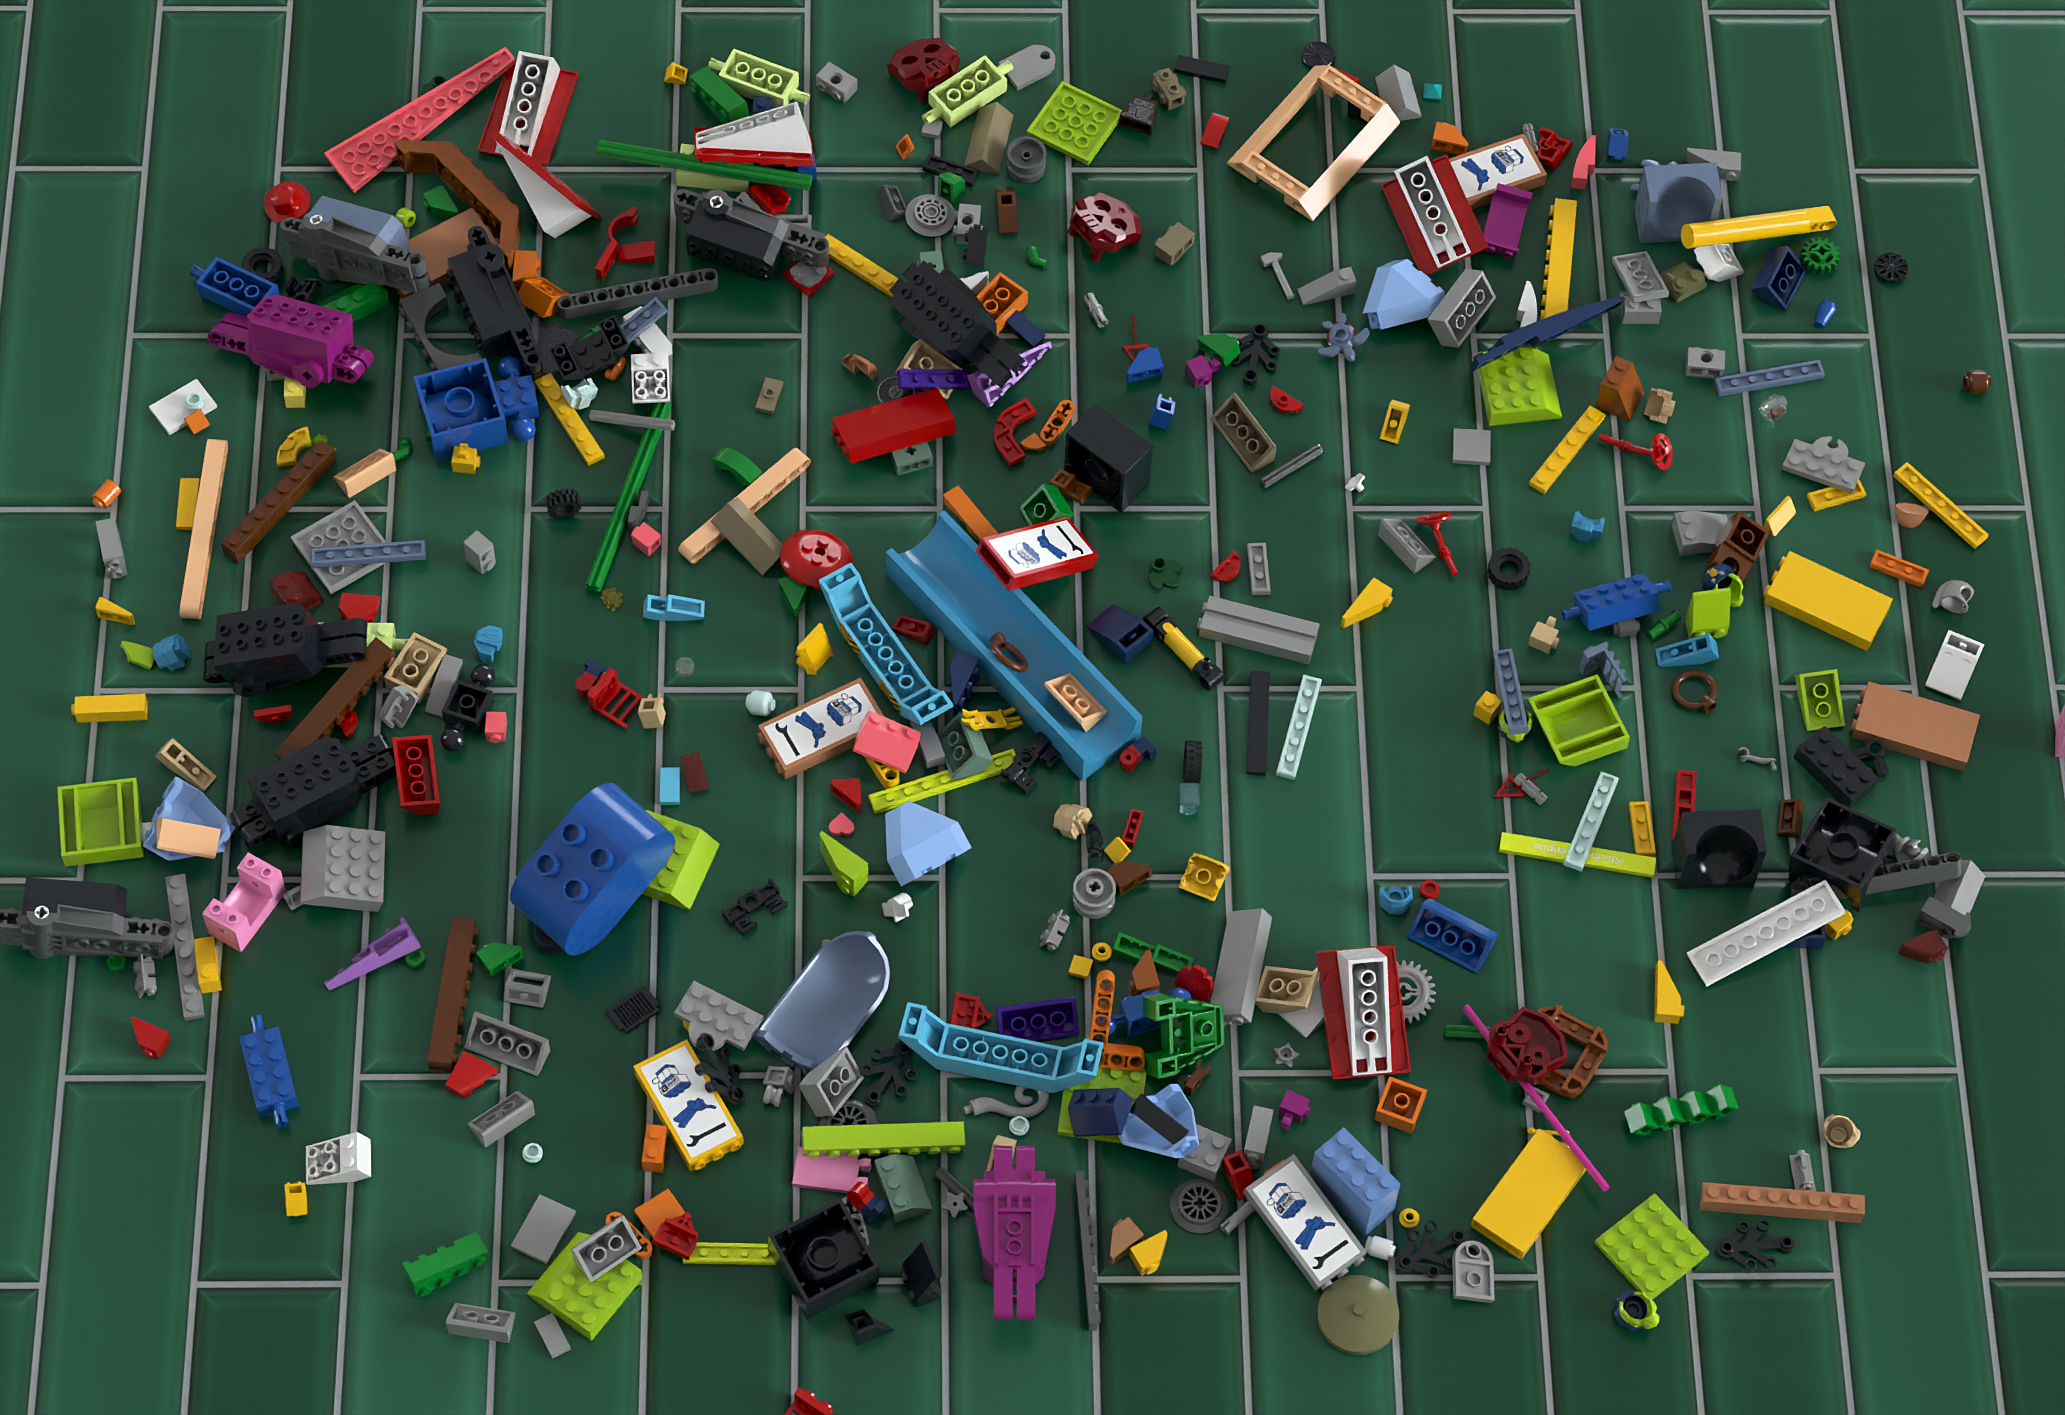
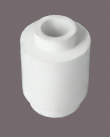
M1375 1235L1374 1237L1369 1236L1365 1245V1250L1370 1256L1387 1261L1389 1257L1393 1258L1396 1249L1393 1241Z

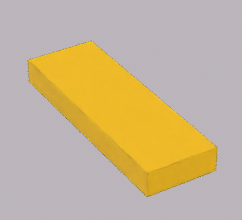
M180 478L176 521L177 530H193L200 487L199 478Z
M1858 480L1852 494L1833 487L1807 494L1808 501L1814 512L1866 496L1860 480Z
M1629 802L1628 807L1635 854L1655 856L1656 850L1649 802Z

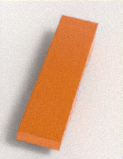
M958 485L943 494L944 504L967 526V531L979 543L982 538L998 534Z

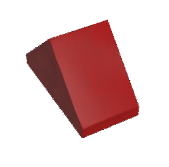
M860 778L837 779L830 782V792L859 814L862 811Z

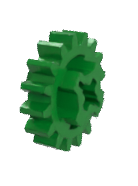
M1818 237L1817 241L1811 238L1810 243L1806 241L1805 246L1802 247L1800 259L1803 260V265H1808L1807 270L1814 269L1813 273L1820 271L1821 275H1823L1824 271L1830 273L1831 269L1835 270L1839 264L1841 255L1838 252L1839 247H1833V241L1828 243V238L1824 241L1820 237Z

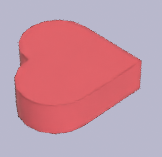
M840 813L830 822L829 832L833 836L841 834L843 836H850L854 833V824L843 813Z

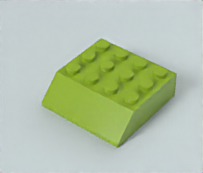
M1533 347L1519 348L1477 369L1489 426L1562 419L1548 354Z
M1598 674L1528 698V702L1560 764L1578 766L1626 749L1630 736Z
M136 777L57 787L61 857L65 867L144 857L141 804Z
M646 810L674 835L675 846L665 866L642 894L690 911L720 844L700 828Z
M578 1232L528 1291L527 1295L592 1341L640 1283L642 1272L641 1269L625 1259L590 1282L573 1260L571 1248L591 1235Z

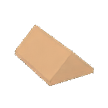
M379 449L336 474L333 478L347 497L350 498L396 471L394 456L390 452Z
M1071 673L1047 681L1044 684L1048 693L1085 732L1107 714L1106 709Z
M157 818V849L215 859L221 829Z

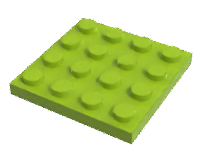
M1062 81L1027 129L1026 135L1034 137L1042 143L1089 165L1119 123L1120 114L1123 110Z
M1098 1067L1096 1079L1064 1089L1057 1135L1075 1137L1068 1111L1074 1090L1120 1088L1134 1099L1133 1105L1140 1094L1144 1095L1145 1069L1128 1071ZM1118 1135L1077 1137L1122 1143Z
M1655 1193L1594 1242L1638 1292H1645L1652 1300L1705 1259L1710 1253Z

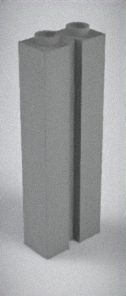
M1209 596L1208 602L1203 603L1201 613H1204L1203 618H1199L1197 623V629H1200L1199 637L1309 665L1319 631V623Z
M1263 908L1232 911L1228 915L1210 1002L1223 1006L1224 1027L1231 1025V1023L1234 1025L1251 1023L1272 921V917Z

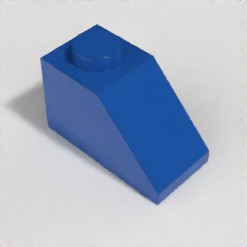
M1609 128L1607 153L1612 159L1626 157L1629 140L1627 130Z
M1148 347L1138 353L1127 371V383L1162 375L1164 366L1158 347Z

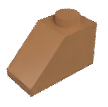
M1129 1217L1125 1220L1120 1219L1113 1225L1109 1259L1111 1266L1127 1255L1131 1247L1143 1242L1144 1234Z

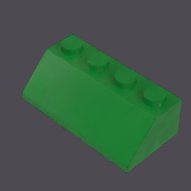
M358 283L315 303V305L352 314L353 322L389 306L390 303L388 293L383 285Z

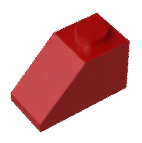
M132 1017L131 1021L142 1054L151 1059L153 1057L160 1059L171 1041L169 1032L136 1017Z

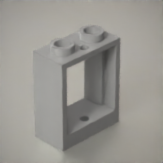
M115 518L96 521L103 562L108 578H120L128 575Z
M1259 1106L1253 1107L1243 1154L1250 1169L1262 1168L1273 1109Z

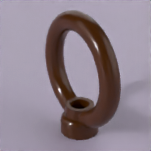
M1001 632L992 635L990 638V649L993 655L1013 671L1021 673L1027 671L1028 662L1024 655L1013 645L1006 642V638ZM1000 650H1007L1019 661L1020 665L1008 659Z
M1687 670L1676 676L1671 686V692L1674 700L1679 705L1691 710L1703 709L1705 713H1710L1717 706L1715 701L1717 686L1709 674L1700 670ZM1690 677L1704 680L1709 686V695L1704 696L1700 702L1685 700L1679 693V686L1683 680Z

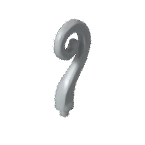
M1017 1086L1015 1089L1016 1100L1022 1105L1031 1104L1033 1101L1032 1097L1023 1094L1024 1090L1031 1088ZM1032 1089L1037 1092L1038 1101L1032 1106L1023 1108L1015 1107L993 1098L980 1097L969 1100V1105L964 1106L963 1111L965 1115L972 1113L973 1116L985 1112H996L1010 1117L1022 1116L1030 1118L1038 1115L1046 1108L1049 1101V1093Z

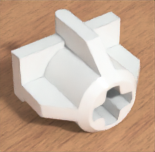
M901 893L888 900L887 903H882L884 916L894 917L895 922L908 917V909L913 906L910 896L906 893Z

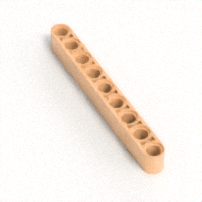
M798 448L792 449L735 498L738 497L754 514L805 471L810 465L811 459ZM715 515L685 539L678 548V552L692 564L696 563L725 538L710 522Z

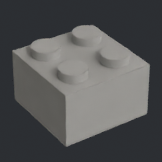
M1196 1124L1199 1147L1187 1156L1179 1158L1178 1167L1215 1182L1222 1168L1223 1157H1226L1230 1150L1232 1139Z

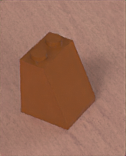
M1618 356L1614 358L1601 383L1595 406L1626 421H1630L1644 394L1632 362Z

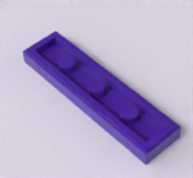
M899 369L897 371L899 389L969 388L967 370Z

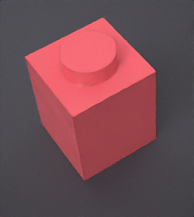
M645 522L635 527L632 531V544L647 556H650L662 544L661 535Z
M486 712V741L492 743L506 742V712Z

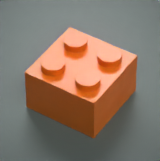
M1389 1076L1374 1120L1412 1134L1424 1104L1427 1090Z

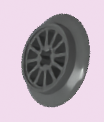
M847 1099L835 1114L840 1118L823 1116L820 1118L819 1126H843L846 1121L852 1123V1125L864 1123L866 1125L878 1124L874 1111L866 1103L856 1099ZM847 1109L852 1110L850 1115H848ZM844 1110L845 1116L840 1111Z
M1192 1179L1182 1183L1173 1192L1170 1200V1211L1173 1219L1180 1227L1192 1233L1202 1234L1214 1231L1220 1227V1224L1225 1221L1228 1215L1229 1204L1226 1194L1217 1184L1209 1180ZM1196 1190H1201L1200 1196L1197 1194ZM1203 1191H1207L1208 1193L1203 1197ZM1197 1201H1201V1209L1198 1208ZM1194 1213H1196L1195 1219L1191 1217ZM1201 1214L1203 1219H1198V1215Z

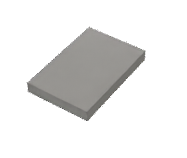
M539 1195L511 1244V1248L548 1265L576 1215V1211Z

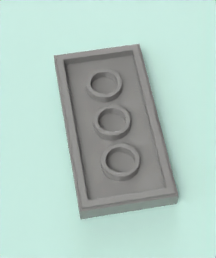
M1647 251L1612 257V264L1633 303L1669 297V291Z

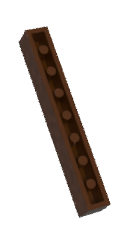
M319 440L221 542L223 554L239 564L337 461L334 449Z
M375 637L367 646L366 658L352 663L274 752L276 757L280 760L325 736L329 737L332 733L331 729L343 721L345 713L348 710L351 711L356 706L360 696L367 694L370 689L369 686L373 681H378L383 674L382 671L393 664L395 661L394 651Z
M452 917L427 1058L428 1068L432 1070L453 1071V1066L458 1062L456 1049L457 1046L461 1045V1034H459L460 1028L464 1027L465 1017L462 1014L463 1010L467 1009L468 999L465 996L466 992H470L471 981L468 979L469 974H473L474 969L472 956H476L477 952L475 938L478 939L480 934V927H477L476 919Z

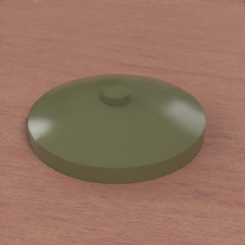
M1350 1275L1334 1281L1325 1289L1318 1303L1317 1322L1322 1335L1333 1347L1348 1354L1366 1355L1382 1349L1392 1340L1399 1323V1307L1392 1292L1380 1281L1368 1276Z

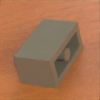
M1177 222L1174 226H1170L1167 229L1166 234L1162 238L1159 237L1156 240L1154 255L1172 266L1194 244L1195 233Z

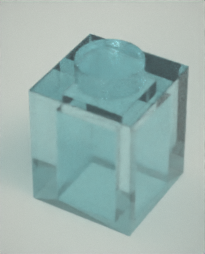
M1180 783L1179 812L1188 815L1199 813V783Z

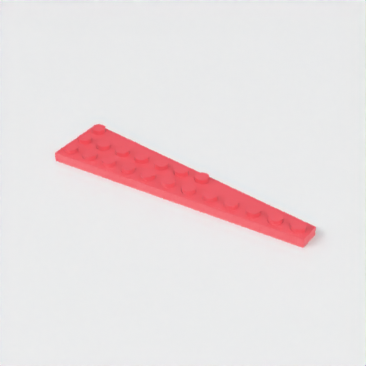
M504 47L324 153L326 159L351 191L355 193L396 160L395 141H420L516 63V59Z

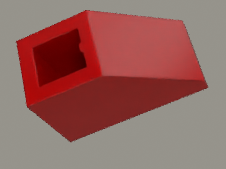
M1240 1150L1223 1157L1222 1169L1239 1201L1247 1198L1243 1191L1254 1183L1250 1166Z

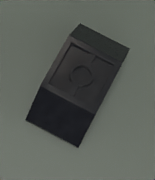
M615 315L599 322L598 325L601 330L571 346H568L563 341L549 349L564 380L586 379L620 360L630 345Z

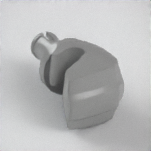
M1898 834L1896 836L1894 855L1898 862L1927 857L1929 850L1927 848L1920 849L1917 846L1921 841L1919 839H1911L1908 836L1901 838Z

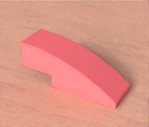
M1592 135L1580 150L1572 175L1571 188L1585 189L1587 175H1593L1596 135Z

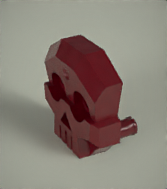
M941 38L917 39L896 50L887 63V69L889 74L900 79V83L906 89L916 90L919 102H926L925 98L927 101L929 100L927 89L957 74L960 59L957 50L950 44L944 43Z
M1099 192L1093 197L1086 196L1076 200L1071 210L1070 226L1067 233H1070L1069 235L1073 237L1080 234L1090 247L1093 248L1089 257L1094 261L1100 260L1103 250L1109 253L1120 250L1123 245L1138 243L1142 236L1139 217L1124 201L1105 193Z
M1522 1007L1507 1022L1502 1020L1492 1026L1489 1031L1486 1058L1503 1075V1078L1508 1083L1524 1081L1535 1085L1543 1080L1548 1072L1556 1070L1567 1061L1568 1055L1564 1035L1542 1013Z

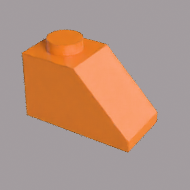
M1437 122L1431 149L1456 155L1467 153L1468 142L1454 125Z
M515 250L512 281L517 291L524 280L537 277V270L541 269V258H538L537 251Z

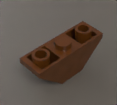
M1013 187L995 188L999 234H1018L1015 190Z

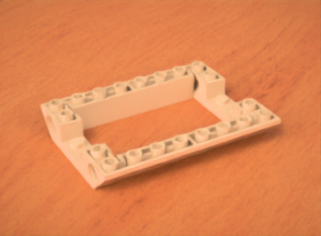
M1330 65L1314 66L1227 164L1255 183L1259 179L1263 180L1284 194V203L1311 221H1314L1397 128L1400 121L1386 102ZM1319 87L1331 98L1337 93L1360 108L1361 118L1369 123L1313 186L1308 188L1259 154Z

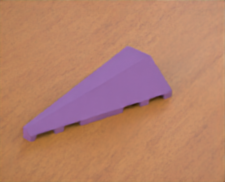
M1045 342L1019 353L1026 361L1015 373L1005 365L1003 368L1012 377L1002 388L981 370L967 375L973 393L987 407L993 406L994 402L999 397H1002L1009 387L1014 385L1048 349L1052 348L1051 342Z
M404 917L399 919L400 924L393 930L388 928L384 936L373 941L351 959L352 964L345 970L343 968L337 971L338 975L329 981L326 980L324 983L330 991L421 948L418 939Z

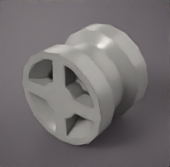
M768 1084L763 1103H771L779 1108L783 1099L784 1088L777 1089L773 1085Z

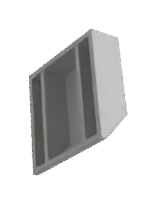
M331 825L304 831L300 904L379 912L383 904L385 832Z

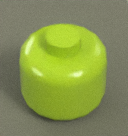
M401 208L395 216L405 228L411 227L416 221L415 213L408 208Z

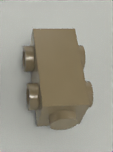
M1170 68L1153 73L1151 85L1153 90L1159 94L1161 103L1165 104L1168 110L1184 105L1186 91L1183 86L1179 85L1176 74L1172 73Z

